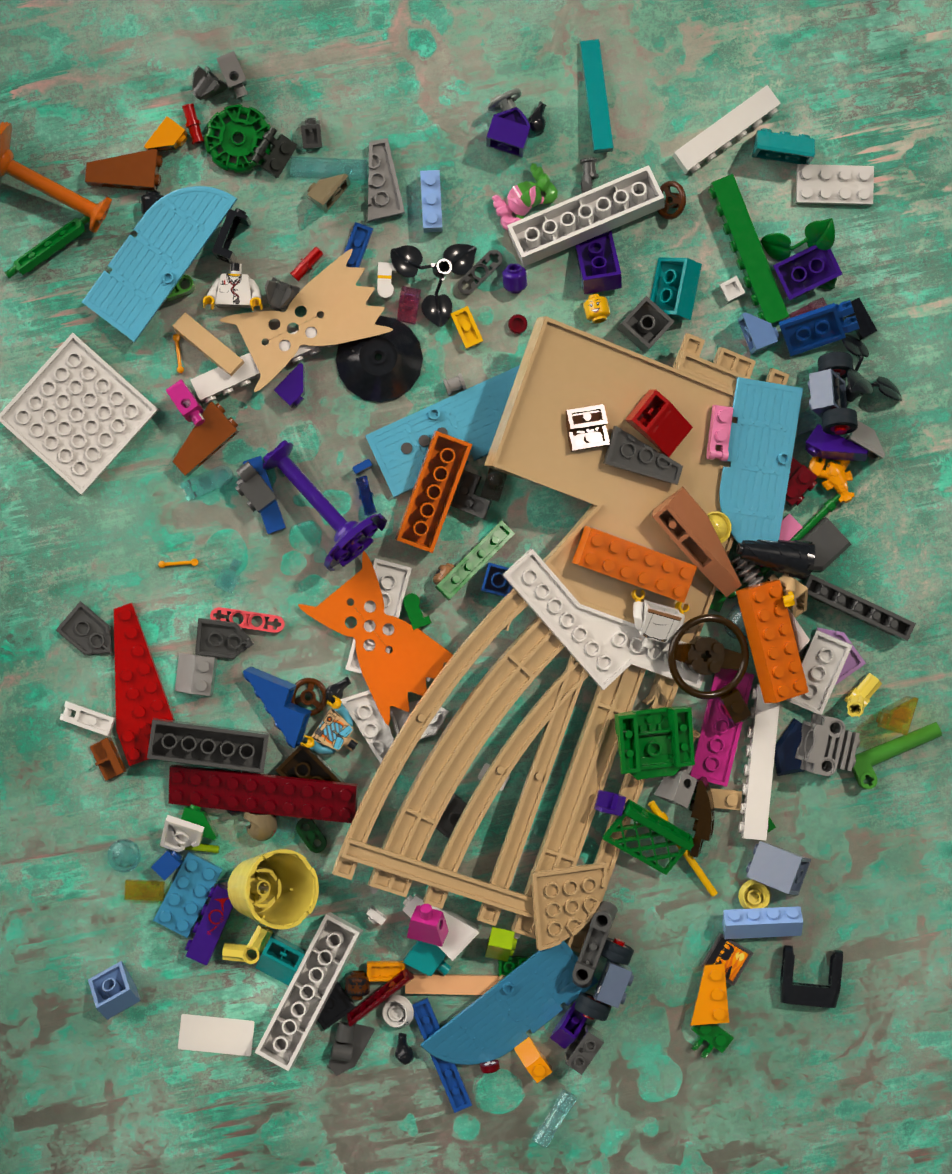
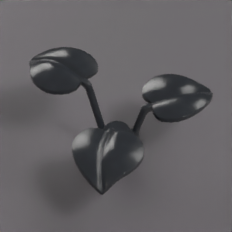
M468 244L451 245L444 251L443 259L439 260L436 264L432 263L424 266L420 265L423 261V256L418 248L405 245L391 249L392 265L400 275L410 278L417 275L418 269L432 268L434 275L439 278L435 296H426L421 305L423 315L436 326L442 327L446 324L452 313V302L449 296L445 294L438 296L444 277L450 271L457 275H465L473 267L477 247Z
M845 334L846 338L842 339L845 348L853 355L859 357L855 370L849 369L847 371V401L853 402L859 394H872L873 387H878L882 394L891 399L902 401L898 388L889 379L879 376L877 382L870 384L868 380L862 377L858 370L864 357L869 356V351L862 341L854 336Z

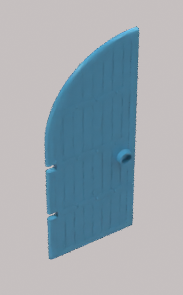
M562 941L557 946L537 951L421 1043L420 1046L434 1057L453 1064L475 1065L495 1060L509 1053L529 1036L526 1032L529 1029L532 1033H535L563 1010L560 1006L563 1002L569 1006L578 998L580 993H585L599 981L593 976L592 983L587 988L578 987L573 983L572 974L579 957L565 941Z

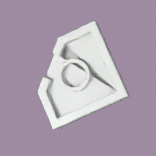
M167 815L160 846L176 852L183 851L185 847L191 845L192 847L199 846L205 827Z

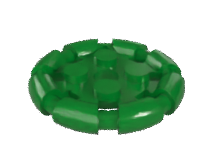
M240 104L224 107L223 111L215 113L206 127L208 128L207 134L204 135L205 148L207 153L212 156V161L221 169L226 171L232 170L235 173L250 172L257 165L261 166L264 162L262 158L257 164L252 160L248 161L246 157L255 154L254 150L256 147H259L257 146L258 140L263 141L264 133L270 129L271 126L267 124L266 117L257 109L243 107ZM241 114L247 115L246 120L240 119ZM229 116L232 121L225 124L223 119ZM259 124L261 128L255 130L253 126ZM215 131H220L219 137L214 136ZM236 134H242L244 136V139L241 143H235L233 141V137ZM269 144V146L267 147V149H266V151H265L267 154H269V152H270V150H271V149H270V145H271V144ZM221 146L223 152L218 153L217 148ZM231 157L237 158L236 163L230 162Z

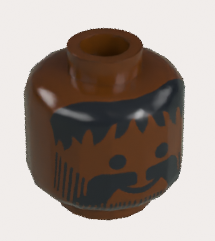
M350 971V974L345 977V993L351 996L353 1000H362L363 996L370 993V982L365 971Z

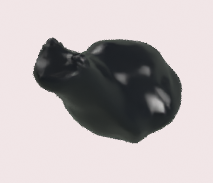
M541 101L528 120L532 131L536 134L543 133L546 125L543 116L546 104Z
M348 677L327 687L326 701L333 704L335 702L333 695L339 699L343 697V690L351 684Z
M399 1033L395 1057L399 1062L406 1065L413 1061V1051L407 1044V1034Z

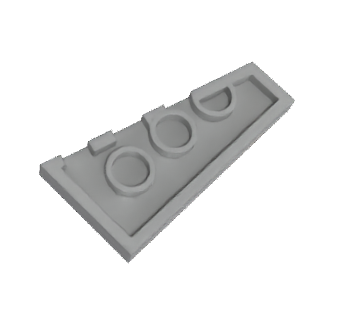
M388 138L369 142L368 222L405 214Z

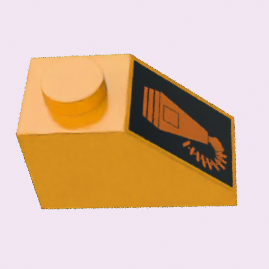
M166 116L146 142L144 148L146 150L157 149L159 152L176 150L179 146L184 145L188 134L184 128Z

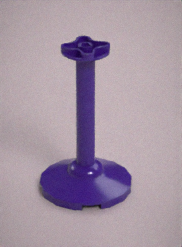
M284 440L273 451L263 457L265 461L263 469L270 470L278 467L335 530V544L324 562L328 570L334 571V566L340 563L343 567L366 550L374 542L371 537L378 528L383 531L387 520L379 513L360 522H347L289 458L293 444Z

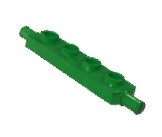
M83 216L80 219L74 218L15 260L13 267L4 273L10 279L18 272L22 275L31 272L35 266L48 260L52 254L62 250L73 239L79 238L85 232L84 225L90 222V218L87 216Z

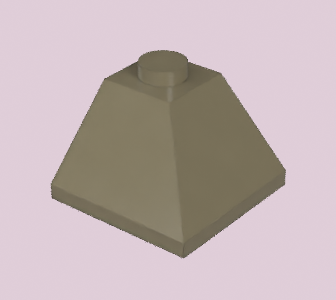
M346 174L321 179L317 183L314 182L307 190L309 192L307 196L314 204L327 213L349 187V177Z

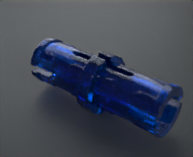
M361 476L356 478L360 494L358 497L362 501L365 516L376 514L377 511L373 502L374 494L371 492L368 477Z

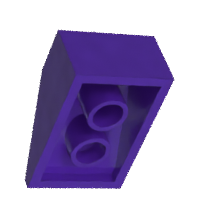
M611 230L575 245L584 294L622 288L621 270Z
M816 245L773 265L789 301L843 275L831 248L821 250Z

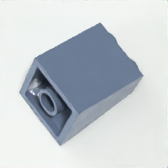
M759 841V844L757 843L753 849L754 857L747 866L746 872L748 874L746 877L784 893L799 895L811 859L770 843Z

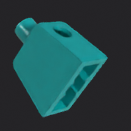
M418 940L403 960L405 964L428 976H432L435 970L445 976L451 969V966L443 961L446 954L437 945Z

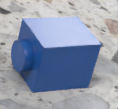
M169 849L151 868L165 881L183 863L181 860L182 856L178 852Z

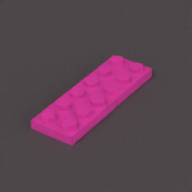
M720 669L718 673H714L710 691L726 686L735 677L738 670ZM745 673L743 679L736 687L746 705L748 704L754 674ZM718 698L708 699L700 737L698 738L694 755L695 765H693L690 776L698 780L703 776L710 783L727 787L743 722L733 727Z

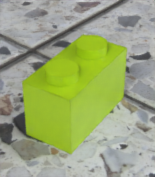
M492 927L485 957L507 962L509 956H513L516 948L517 939L514 938L515 932Z

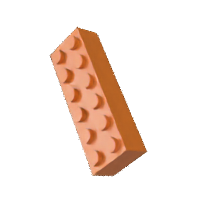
M434 431L395 537L397 541L433 553L473 444Z
M588 526L584 527L572 560L574 564L682 603L685 602L697 566Z
M780 580L766 581L737 590L736 594L764 703H778L808 693L788 609L784 606L783 602L784 593Z

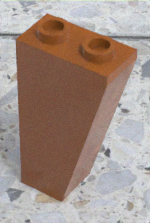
M151 149L87 162L85 182L88 186L157 191V186L161 184V175L158 172L159 167H162L163 157L157 149Z
M211 401L202 414L205 422L200 426H194L172 461L186 477H189L239 432L236 429L239 425L232 417L228 419L223 414L226 411L219 403L215 405Z

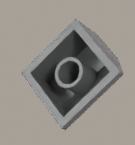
M645 296L617 329L646 354L675 321L651 299Z

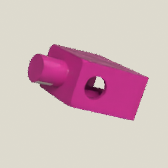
M182 379L166 389V392L188 422L192 421L196 427L205 422L202 416L204 409Z
M430 904L416 906L410 920L407 938L442 947L449 932L443 912L432 909Z

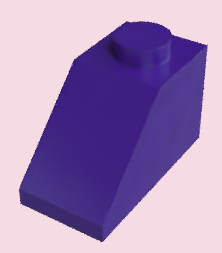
M301 362L274 389L291 408L294 405L296 407L299 406L304 400L305 367Z
M576 1001L558 1022L550 1036L554 1042L564 1049L576 1040L587 1020L583 1016L584 1014L575 1009Z

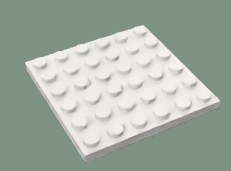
M72 333L0 413V422L75 490L83 495L159 409Z

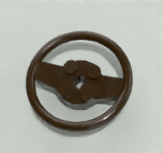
M715 614L699 615L685 622L674 634L668 650L669 670L675 683L687 694L700 699H715L731 692L743 679L749 663L748 644L740 628L726 617ZM704 622H716L726 626L735 634L740 644L741 653L725 649L722 643L708 636H696L689 643L679 644L683 635L693 626ZM706 651V658H701V654H704ZM676 660L686 663L692 672L701 675L718 673L720 669H738V672L731 682L721 689L709 692L699 691L690 687L681 678L676 666Z

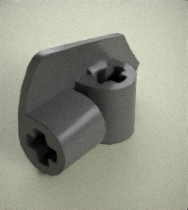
M338 1022L336 1038L332 1045L328 1065L336 1076L356 1066L375 1031L374 1028L359 1024L350 1027L348 1022Z

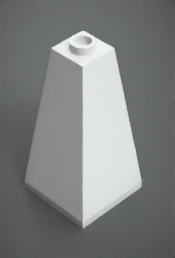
M417 893L413 897L409 895L403 902L405 906L402 910L411 918L416 906L424 904V897ZM432 906V909L443 912L449 931L443 946L438 947L453 961L479 934V926L444 907L440 909Z

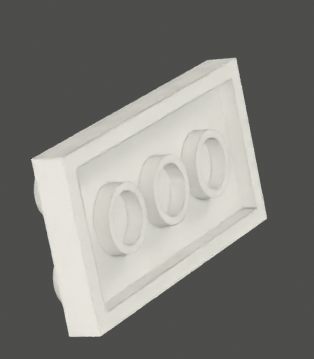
M797 164L796 204L873 205L874 166Z
M816 629L801 663L809 692L786 701L822 715L853 645Z

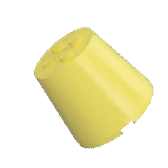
M279 849L247 859L238 864L229 877L227 890L230 902L238 912L269 928L281 930L298 926L312 913L318 899L319 882L315 869L311 867L303 855L292 850Z

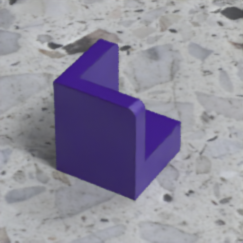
M599 790L594 809L622 816L626 797L618 793Z

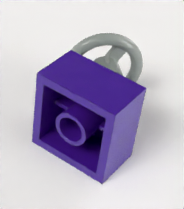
M516 88L499 95L488 104L487 108L489 111L501 109L502 112L493 115L486 137V146L523 157L530 135V124L514 102L522 95V90Z

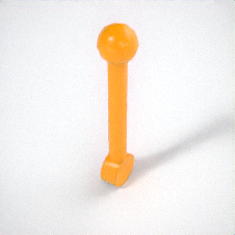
M174 334L172 338L176 345L177 372L183 373L184 368L181 363L179 347L181 337L178 334Z
M196 558L191 561H160L158 566L160 568L189 564L197 566L199 561Z

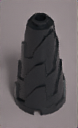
M743 540L742 543L738 544L736 553L740 556V559L754 562L755 565L789 574L790 577L807 580L812 572L807 569L809 566H814L815 544H812L813 542L801 540Z

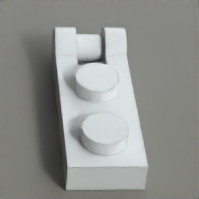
M65 701L64 713H61L60 720L105 736H110L115 717L70 701ZM72 710L76 711L75 717L71 716Z

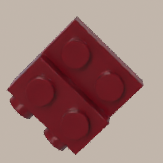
M793 457L785 503L790 507L794 504L798 506L805 498L803 493L807 489L811 491L817 484L815 481L817 476Z

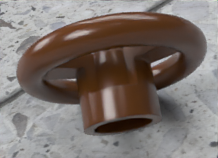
M667 181L660 186L662 194L665 192L666 195L665 207L657 211L663 218L672 220L679 217L686 205V194L678 182ZM670 187H675L679 193H672ZM670 208H677L676 212L672 214L667 213Z
M304 678L295 683L296 688L291 703L296 705L301 702L305 705L313 704L316 708L310 710V716L320 713L327 704L325 698L326 687L324 684L314 678ZM308 684V689L304 690L300 697L296 698L298 688ZM314 685L319 687L322 692L321 703L316 699V694L313 691ZM307 693H310L312 695V699L310 701L306 700L305 695Z

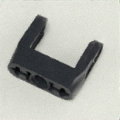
M784 945L780 976V1002L836 1008L841 988L843 951L834 950L830 957L828 985L793 982L795 960L793 946Z

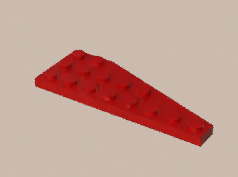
M129 603L114 609L116 731L128 765L132 766L148 760L147 755L153 718L174 721L175 719L134 604Z

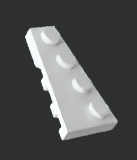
M370 690L340 699L381 764L394 741L390 725H387L382 718Z

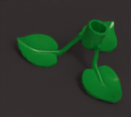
M832 218L810 222L805 227V239L794 246H790V238L781 233L767 234L761 239V243L767 254L778 261L789 258L791 255L790 250H794L804 243H807L808 247L816 245L821 250H828L835 241L834 222ZM837 278L821 285L819 288L834 289Z

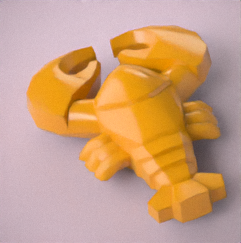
M812 457L808 469L817 478L827 479L821 482L823 487L827 491L834 487L841 496L838 500L840 503L850 502L855 497L854 493L848 491L847 481L853 480L850 470L845 472L850 464V460H834L836 462H829L826 470H823L826 459H822L819 462L820 457Z

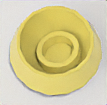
M719 511L708 513L707 515L721 543L726 542L732 531L729 518Z
M755 880L745 882L741 886L738 895L739 902L744 909L767 908L772 897L770 888Z

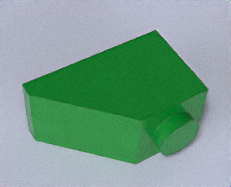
M192 804L184 807L182 820L205 827L202 837L212 840L218 838L214 825L206 811L201 810L202 807Z

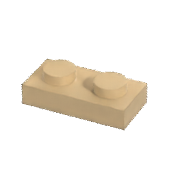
M710 788L714 808L741 809L742 791Z

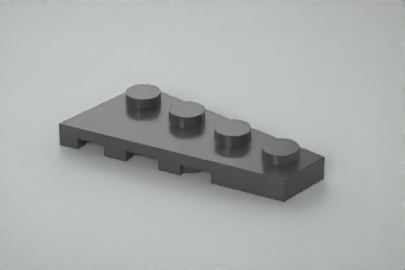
M613 427L609 441L610 444L608 445L603 464L678 485L683 468L681 464L656 451L621 428Z

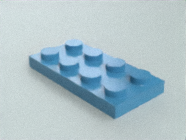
M189 851L153 921L188 938L223 868Z

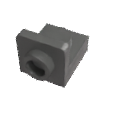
M306 118L305 121L301 122L303 148L322 147L320 120Z

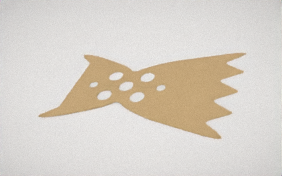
M353 249L346 251L308 282L291 301L285 312H249L226 316L219 320L224 323L237 325L261 374L254 392L261 390L273 380L295 356L301 345H336L385 334L393 330V328L375 324L385 307L366 305L375 288L356 286L365 268L346 267ZM298 306H304L307 313L303 317H298L295 314V309ZM320 311L324 313L322 318L317 317V313ZM278 319L280 327L277 330H271L268 325L270 320ZM290 323H296L299 326V330L295 334H290L287 331V326ZM308 327H315L317 329V335L314 338L306 336L305 331ZM268 339V345H262V340ZM282 340L290 342L291 347L288 351L279 349V343Z

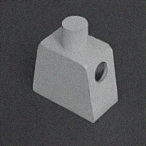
M232 51L217 57L216 59L229 89H234L237 99L247 96L248 93L244 86L247 84L235 52ZM235 74L238 75V79L233 81L231 77Z
M693 766L681 767L674 776H664L654 795L669 803L688 808L697 783V779L689 775Z

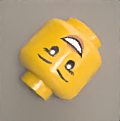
M599 294L588 296V300L583 305L587 320L592 321L593 324L605 322L610 315L607 298Z

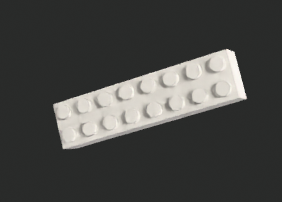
M648 165L507 225L508 232L523 267L664 208V196Z
M331 912L325 915L255 1051L256 1054L287 1071L293 1068L363 932L362 929Z

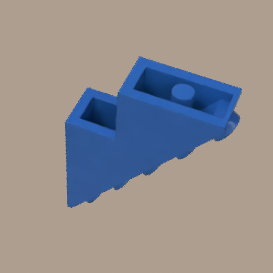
M254 667L245 669L243 671L245 679L251 683L256 696L264 703L265 710L275 720V725L284 734L287 744L292 748L299 746L302 743L311 711L291 703L296 685Z

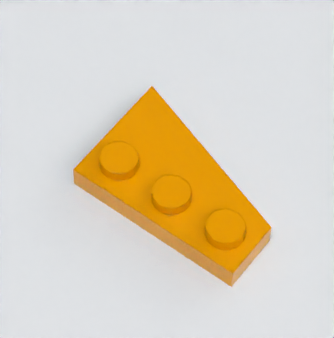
M724 963L704 965L699 992L691 1018V1026L729 1023Z

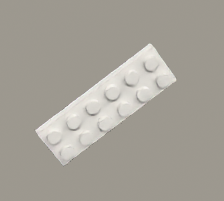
M375 558L373 568L383 596L384 612L386 615L399 618L412 568ZM367 601L364 605L365 611L369 613L374 612L376 609L375 602ZM367 620L364 623V629L367 632L375 630L376 624L373 620ZM387 623L383 626L382 630L385 635L389 636L394 633L395 629L392 624ZM353 639L345 670L362 674L356 653V640ZM371 639L365 640L363 644L366 651L374 650L375 642ZM391 646L386 647L385 651L387 653H390Z

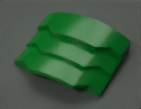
M691 707L650 708L615 714V730L618 735L621 774L630 773L636 780L674 776L681 767L695 765Z

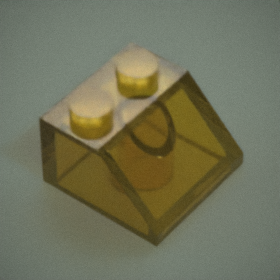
M905 696L884 707L882 712L879 711L877 715V727L907 735L919 698Z

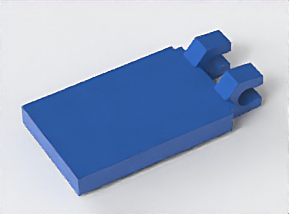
M851 300L841 302L839 305L838 303H832L780 321L779 325L790 356L846 338L845 333L860 329L856 315L843 320V317L854 313Z

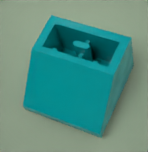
M272 934L255 968L289 986L307 951Z

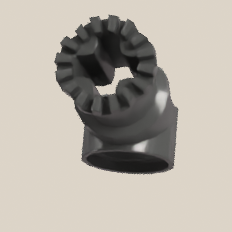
M590 157V159L584 158L580 160L583 168V176H581L582 193L592 190L593 184L591 181L599 178V175L596 173L595 164L597 158Z

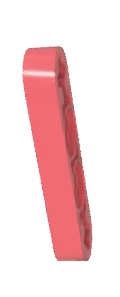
M222 607L214 608L210 614L212 620H217L214 614L218 613L219 610H221L223 615H228V611H231L229 621L234 622L233 616L236 613H240L243 615L244 620L238 625L246 629L278 633L285 627L284 619L277 615ZM255 616L262 618L263 622L259 627H255L252 624V619ZM266 617H269L268 621L274 622L277 618L278 622L281 623V627H277V630H275L273 625H267L268 629H265ZM221 618V619H220V621H227V620H228V619H225V618Z

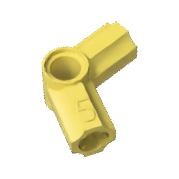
M868 673L859 685L847 694L844 701L847 702V713L851 717H860L864 713V708L870 702L871 696L882 684L878 678Z
M258 924L248 945L224 943L222 960L246 962L248 964L256 963L273 931ZM248 950H255L257 957L250 958L247 954Z

